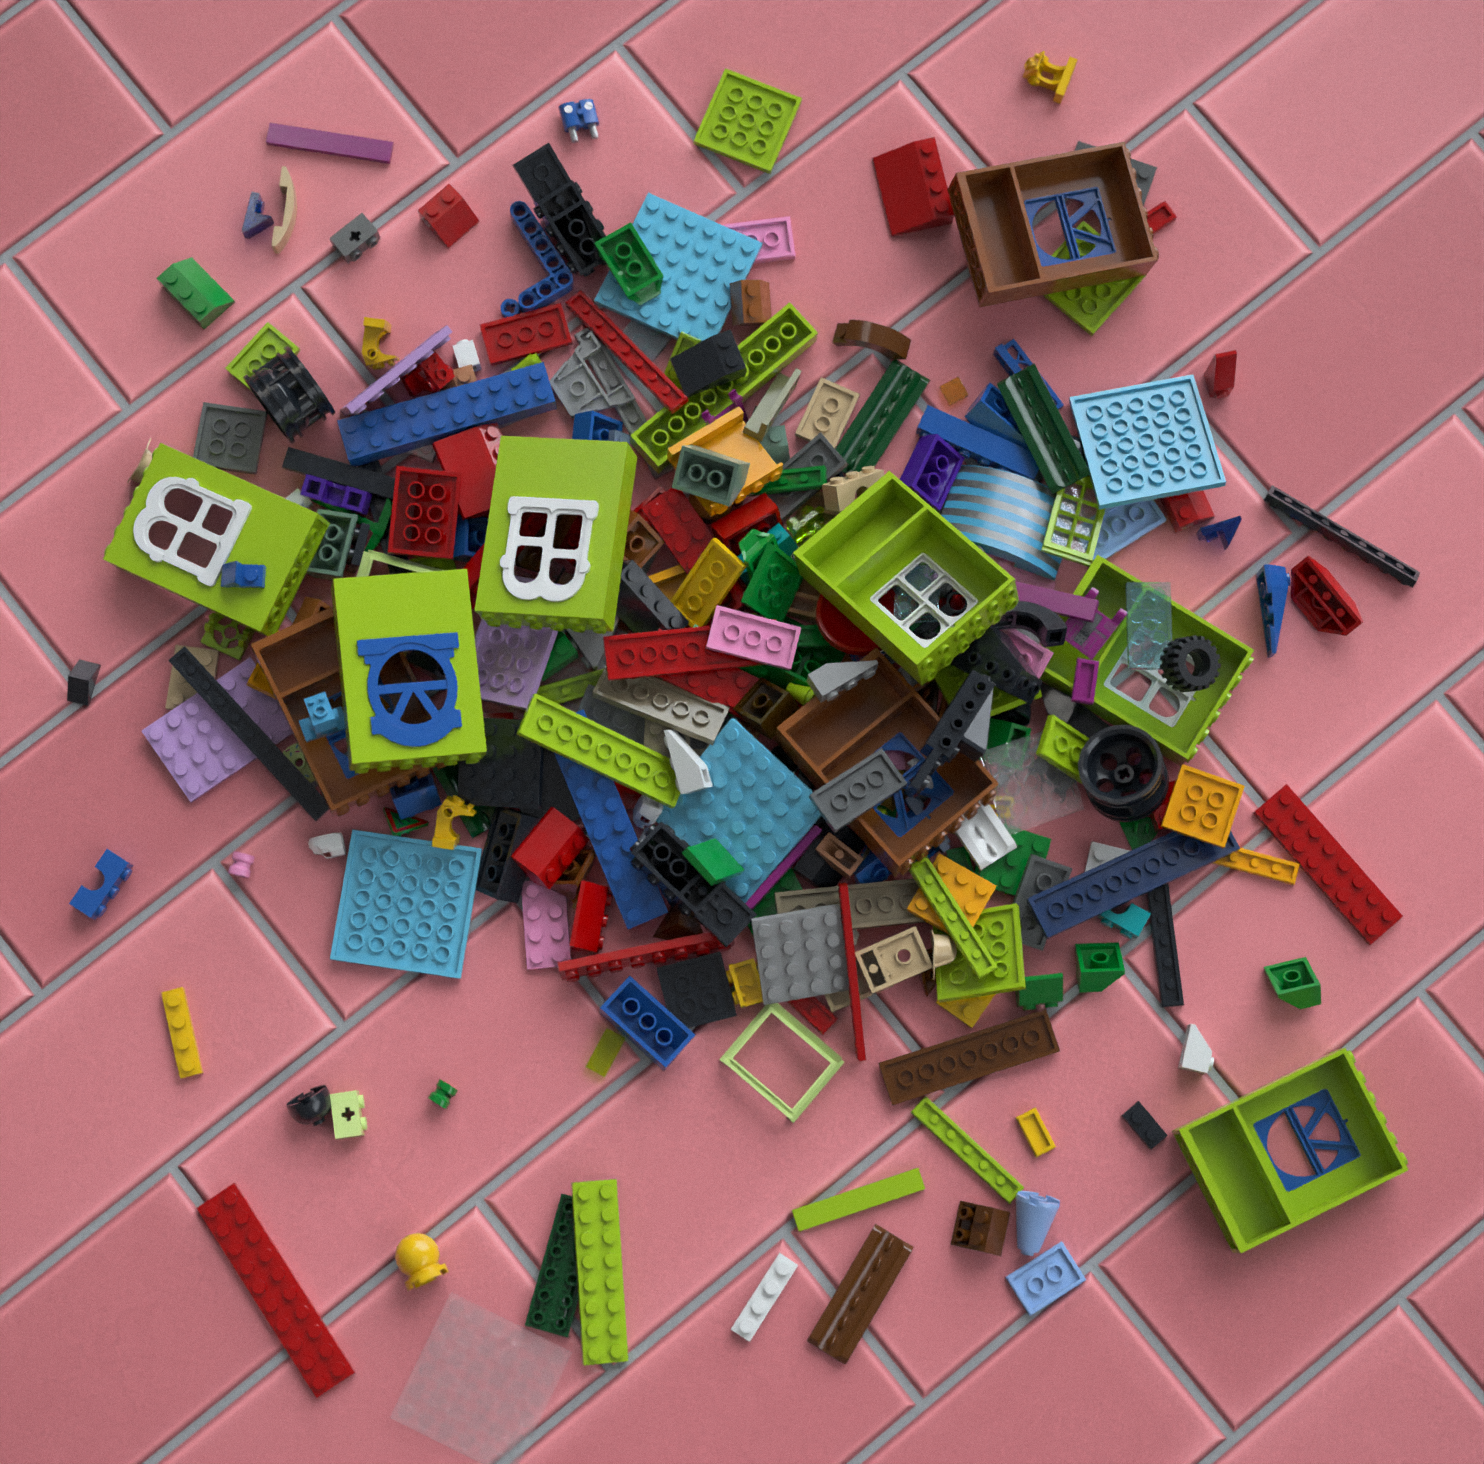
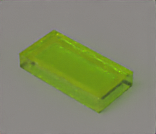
M606 1028L586 1068L606 1077L626 1038Z

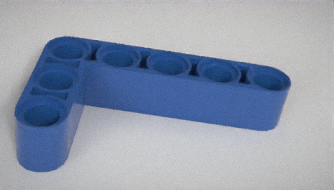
M516 201L510 207L511 219L548 276L519 294V308L522 313L546 307L570 293L574 288V281L569 268L528 205L523 201ZM517 211L525 212L523 216L515 215ZM528 228L536 229L534 233L526 232ZM541 244L547 246L545 250L537 249V247ZM552 261L558 263L556 267L548 266V264ZM563 278L569 280V282L565 285L559 283V281ZM549 289L551 293L549 295H542L541 291ZM525 300H532L533 304L525 306L523 302Z

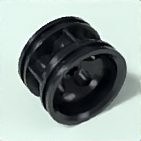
M286 346L283 348L285 353L281 355L277 352L276 357L259 369H253L251 377L246 374L243 378L280 431L293 444L295 436L298 435L301 438L303 436L302 431L320 418L325 421L327 419L326 414L330 413L333 415L336 412L303 363Z
M1130 725L1107 727L1094 734L1086 742L1080 753L1078 762L1080 779L1091 804L1104 817L1118 822H1134L1150 816L1164 802L1169 789L1168 771L1158 744L1144 730ZM1133 753H1139L1142 755L1140 762L1134 766L1130 765L1127 762L1128 757ZM1115 759L1117 767L1114 770H1106L1102 767L1104 761ZM1144 774H1152L1147 784L1140 783V778ZM1109 782L1114 785L1113 790L1110 792L1099 790L1103 783ZM1127 792H1134L1132 795L1123 796Z

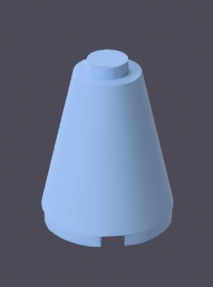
M1018 1191L1015 1197L1017 1248L1024 1255L1034 1256V1253H1038L1060 1207V1200L1046 1195V1198L1039 1196L1037 1192Z

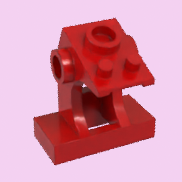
M434 352L400 379L409 395L415 397L421 391L438 392L455 375L453 369L448 364H445L439 355ZM423 370L426 378L421 377L418 373Z

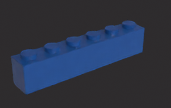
M927 406L917 427L916 433L919 434V437L938 434L964 458L969 459L970 457L975 459L983 467L990 466L1032 480L1035 479L1039 471V467L1030 450L932 406Z

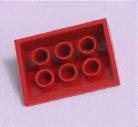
M935 137L914 141L872 158L891 237L953 223L954 213Z
M497 423L480 425L432 444L443 471L462 473L458 509L463 520L489 515L500 438L502 436Z
M396 466L388 554L453 559L462 473Z

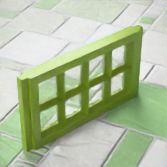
M1090 476L1056 492L1041 548L1042 552L1088 567L1091 566L1106 509H1099Z

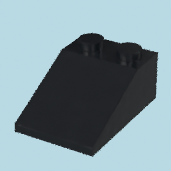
M731 330L713 335L670 358L683 393L687 397L746 375V366Z

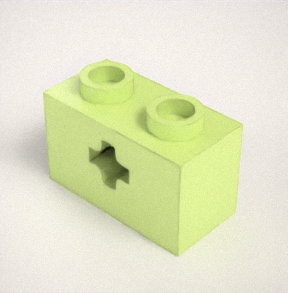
M357 1090L330 1094L335 1139L364 1136V1130H367L366 1117H362L361 1108H365L364 1096L360 1095ZM349 1108L350 1111L355 1113L354 1116H351V1121L344 1116V1114L348 1113Z

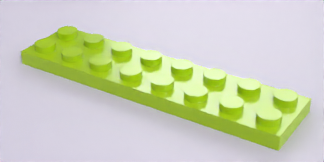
M536 693L532 695L517 735L671 809L676 806L680 791L676 787V774L670 765V758Z
M617 1179L571 1182L583 1365L625 1362L628 1361Z

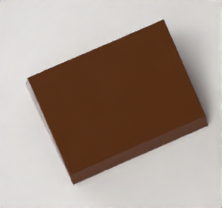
M581 850L550 889L575 900L580 891L581 880H586L593 867L596 857L595 850Z

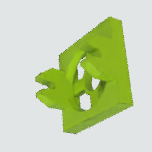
M211 613L209 621L205 623V633L200 642L241 661L255 631L245 627L246 629L243 630L242 635L237 628L239 623L232 621L231 624L223 626L217 622L225 617L217 613ZM229 627L236 629V635L231 639L226 638L224 634L225 630ZM214 629L222 633L223 640L220 645L214 638ZM236 639L239 640L238 646L227 648L229 642Z

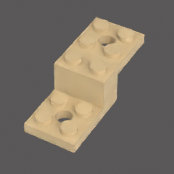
M916 926L855 952L860 1001L933 968ZM906 949L910 952L911 957L907 962H901L898 959V952L900 950ZM849 990L824 994L832 1013L850 1005Z

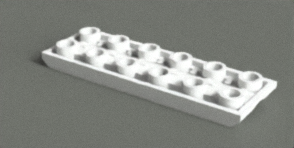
M915 757L907 764L911 768L920 760ZM928 775L926 778L930 779L926 787L932 789V778ZM981 805L977 810L978 813L969 821L965 819L961 823L962 826L955 832L980 871L1017 848L1015 841L990 805L986 807Z

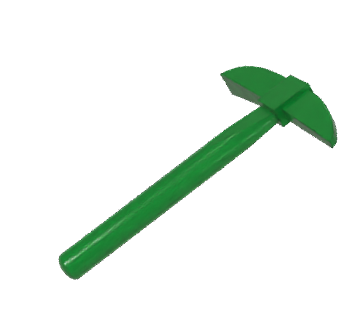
M387 498L378 523L358 515L356 523L359 525L361 523L369 524V530L373 532L364 550L365 552L374 550L389 529L387 527L391 521L393 505L392 500ZM310 499L312 502L331 511L356 514L346 509Z

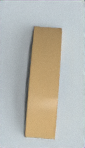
M282 166L279 184L282 194H287L283 227L274 226L272 248L277 254L283 250L290 239L297 216L296 191L285 166Z

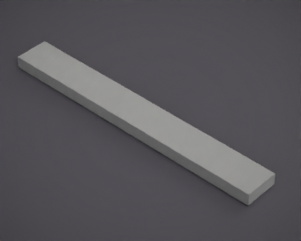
M588 328L574 334L579 345L586 339L587 334L591 332ZM596 337L602 346V350L587 360L606 394L624 384L625 381L605 345ZM636 401L614 407L630 435L647 422ZM644 459L655 480L674 470L672 464H669L657 474Z

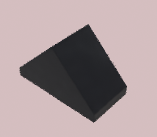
M78 660L68 675L67 701L89 706L101 667L100 664Z

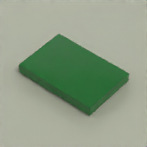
M716 838L687 847L682 852L685 858L710 885L739 876L745 870Z

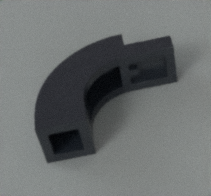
M1018 601L1014 609L1008 610L1002 615L998 623L991 625L998 630L1023 629L1029 631L1039 639L1043 647L1064 645L1068 628L1064 621L1052 610L1026 601Z

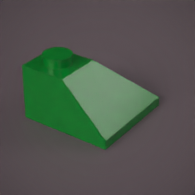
M1119 942L1075 944L1076 977L1079 992H1102L1125 974Z
M1306 957L1264 967V972L1279 999L1299 1009L1321 1005V984Z

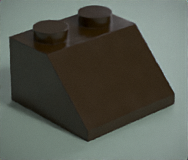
M761 677L736 704L733 710L757 732L772 740L776 733V727L798 711L800 707L788 691Z

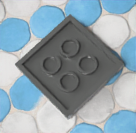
M203 402L193 457L218 469L256 475L268 413L261 410Z

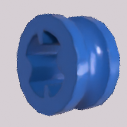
M506 299L502 302L500 310L504 318L520 314L519 304L516 300ZM507 306H510L511 308L514 306L516 307L514 308L513 313H511L510 311L505 312L507 311Z

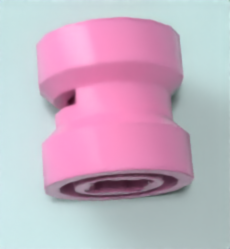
M233 852L232 859L234 863L229 867L228 873L249 878L251 873L249 868L253 864L255 857L240 852Z

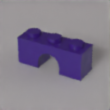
M306 474L300 493L305 498L366 516L373 496L369 492L338 485Z

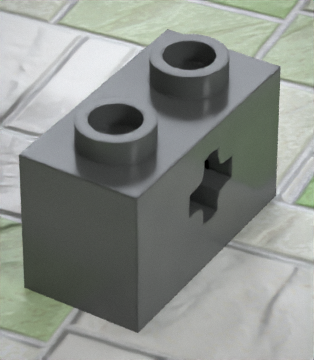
M361 213L329 239L332 246L349 264L351 261L358 260L366 249L376 246L380 235L367 217Z

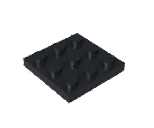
M721 952L657 968L667 1010L688 1029L737 1016Z

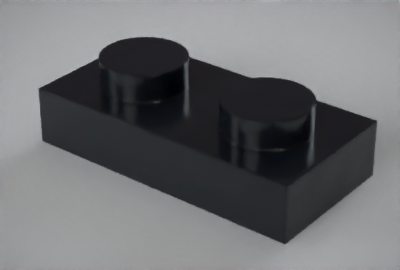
M1139 1101L1121 1115L1150 1150L1168 1136Z

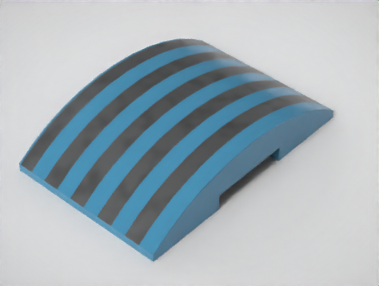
M961 465L948 493L941 516L977 547L980 545L985 550V553L1014 562V567L1055 581L1062 558L1042 552L1041 548L1056 493L1052 494L1046 485L1011 472L983 466ZM1063 497L1060 509L1075 514L1077 504ZM1058 514L1056 526L1071 530L1074 518ZM1054 530L1051 542L1066 547L1069 534Z

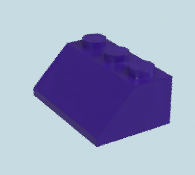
M938 434L921 436L900 480L934 510L940 511L965 458Z

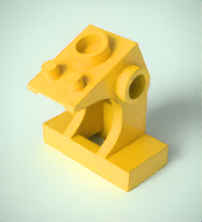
M1045 51L1035 53L1033 57H1029L1025 62V71L1022 77L1027 79V82L1032 86H1041L1055 91L1053 101L1061 104L1078 59L1069 57L1066 66H1056L1048 62L1049 58L1044 55ZM1042 71L1054 74L1053 79L1049 80L1041 76Z
M364 317L363 326L365 329L362 355L366 366L373 368V370L385 368L387 363L390 366H394L395 361H399V358L394 355L383 354L379 349L381 337L391 333L392 325L385 319Z
M448 796L437 811L432 847L454 850L460 842L461 834H457L453 830V818L458 815L474 817V814L477 812L473 809L474 805L471 803L468 806L465 805V801L458 796Z

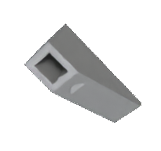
M878 662L827 663L808 674L807 683L821 703L825 700L829 702L839 695L838 692L855 687L860 679L864 678L866 680L876 673Z

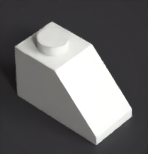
M1189 1024L1186 1028L1178 1068L1207 1074L1208 1070H1212L1214 1064V1057H1211L1212 1050L1196 1025Z

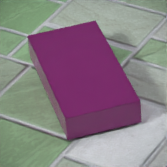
M1077 658L1071 702L1093 705L1099 661Z

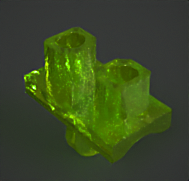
M806 505L801 511L802 520L791 517L787 521V529L792 533L796 544L806 537L810 539L825 526V520L822 515L824 508L820 505L817 508Z

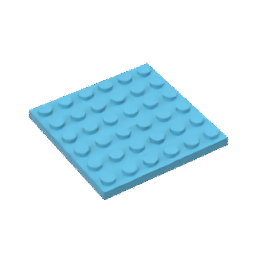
M648 193L632 225L664 275L661 294L639 305L627 299L609 270L594 299V303L678 340L680 333L683 331L703 341L720 333L731 311L730 283L746 280L762 248V242Z
M1193 374L1069 397V404L1078 436L1083 446L1086 465L1091 473L1090 479L1099 509L1226 485V479Z
M731 718L717 735L714 744L709 745L700 756L708 767L713 787L690 794L680 793L674 808L671 809L663 805L662 813L658 816L656 822L658 824L663 822L665 825H669L675 831V835L679 839L685 840L690 846L716 838L745 869L741 875L725 880V885L746 903L820 818L821 814L809 799V795L813 791L736 719Z
M352 829L330 960L461 979L482 849L457 845L454 850L432 847V841Z

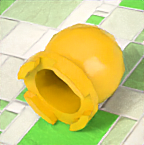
M409 1234L396 1247V1264L402 1273L409 1276V1280L404 1282L408 1291L414 1288L413 1285H415V1288H418L436 1280V1277L441 1275V1272L442 1275L449 1273L446 1264L440 1265L438 1263L440 1257L438 1246L426 1234Z

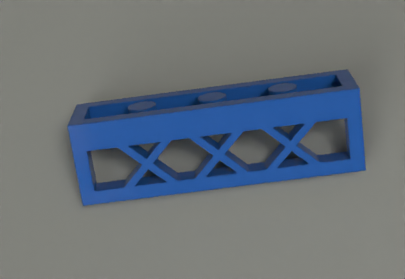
M1012 339L1005 345L1001 343L995 348L993 353L1009 376L1022 370L1018 364L1027 366L1033 364L1015 339ZM1013 346L1018 353L1017 360L1013 359L1007 349ZM1041 375L1058 410L1061 409L1064 404Z

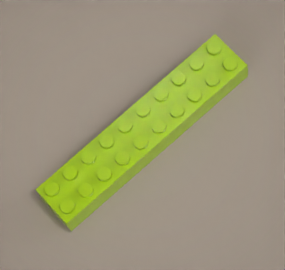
M789 302L738 345L746 366V375L744 377L688 397L689 401L673 414L666 407H663L630 435V444L659 474L671 464L667 459L668 448L706 426L701 417L703 412L708 409L711 416L715 417L732 404L728 393L733 389L736 390L738 395L743 397L742 403L745 402L814 344L817 340L818 332Z

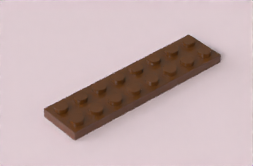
M1045 1009L880 1062L878 1065L893 1106L1060 1052L1047 1010Z

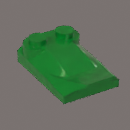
M631 222L594 243L599 257L604 260L627 299L642 305L661 294L664 275Z
M752 529L739 542L750 581L767 544H774L779 548L775 535Z

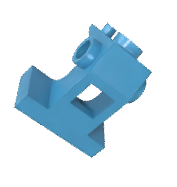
M325 692L304 699L310 717L299 720V724L306 743L345 729L342 707L331 709Z

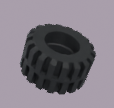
M1196 635L1170 641L1167 644L1168 647H1164L1162 650L1164 655H1160L1162 664L1159 667L1163 670L1162 678L1167 679L1165 683L1168 686L1172 685L1173 690H1179L1183 693L1209 688V685L1214 684V678L1219 676L1217 670L1221 668V663H1218L1220 655L1215 652L1217 648L1211 646L1212 642L1210 640H1205V637ZM1188 654L1194 661V671L1192 674H1190L1186 667V657Z

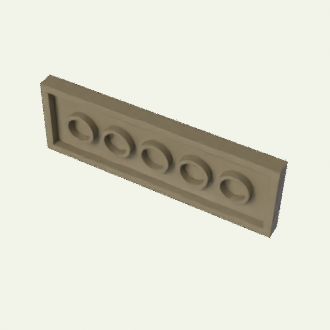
M606 666L592 692L593 698L710 745L714 744L730 707L720 703H711L655 677L608 681Z

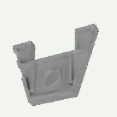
M592 331L587 334L582 344L578 345L568 361L564 362L550 380L551 387L572 418L577 413L587 411L598 412L636 401L626 383L606 394L585 363L586 359L602 350V346Z

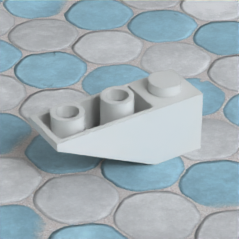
M664 730V742L671 755L670 765L675 770V783L680 793L690 794L713 787L708 767L677 731Z

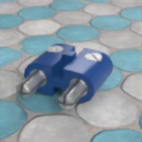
M593 99L579 100V103L574 101L567 102L558 107L564 131L569 132L572 143L579 141L576 132L579 131V128H583V130L589 129L592 139L599 138L596 128L599 125V120Z

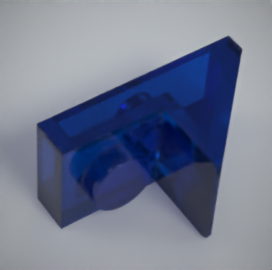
M251 192L242 227V233L247 239L252 238L274 224L271 216L262 214L265 202L262 200L260 193Z
M1237 516L1201 527L1196 533L1199 541L1206 539V542L1217 539L1219 535L1224 550H1226L1242 518Z

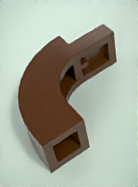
M849 320V323L837 324L832 343L836 346L869 348L881 353L890 360H906L911 339L892 328L877 323Z

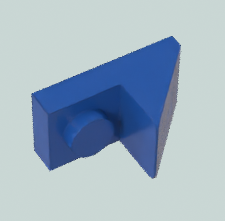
M238 561L223 564L221 587L265 588L266 566L241 564Z

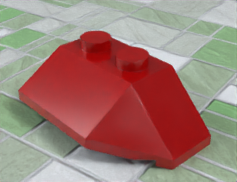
M1308 555L1291 569V599L1317 631L1347 636L1363 623L1355 602L1327 568Z

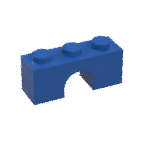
M106 849L95 865V868L104 875L102 887L98 890H89L81 885L69 904L94 920L97 917L100 918L107 909L106 904L108 901L114 899L120 890L118 887L122 881H126L130 877L133 865L111 850Z

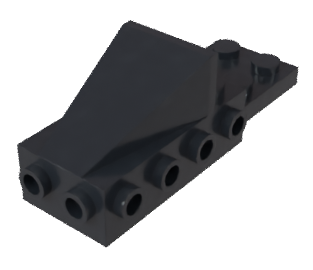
M547 143L512 165L534 201L535 207L533 210L539 219L543 218L540 222L547 234L555 238L558 243L555 245L561 256L565 255L568 263L566 265L572 274L576 273L577 276L583 275L586 277L595 271L594 267L599 264L602 266L606 265L604 260L599 257L598 251L594 246L595 242L606 237L603 232L604 226L593 215L592 212L594 210L588 200L585 201L581 195L583 193L581 187L577 182L570 179L551 145Z
M993 626L987 628L982 637L971 642L967 650L955 656L950 665L967 674L974 670L979 674L988 675L992 682L996 684L994 687L1029 704H1032L1043 682L1035 675L1010 637ZM918 629L916 633L917 637L924 640L932 639L938 635L931 630L925 633Z
M972 670L964 680L921 748L920 753L927 757L904 794L910 798L915 793L919 795L930 781L926 777L928 775L931 777L939 765L943 766L946 761L950 763L958 752L974 762H977L984 755L987 748L993 688L996 685L988 675L979 674Z
M660 822L657 826L652 825L645 832L647 837L642 842L637 840L629 849L631 851L628 857L631 860L630 864L637 871L642 870L647 875L646 879L653 886L657 885L660 888L663 896L673 908L679 905L678 909L684 916H690L692 919L695 918L723 946L727 947L757 914L725 885V881L710 885L682 853L690 845L685 840L679 839L669 825H665L663 822Z

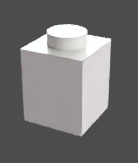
M461 340L456 343L457 345H453L459 368L472 364L474 372L482 370L473 340Z

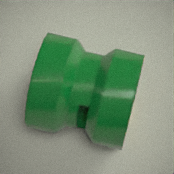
M439 1079L436 1084V1090L431 1092L428 1098L447 1109L450 1104L449 1100L456 1095L458 1090Z

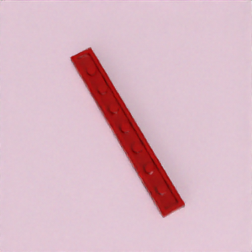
M582 290L565 302L566 307L592 331L671 414L675 413L689 401L688 397Z
M845 882L838 883V894L847 960L855 1054L858 1061H865L866 1053L848 885Z

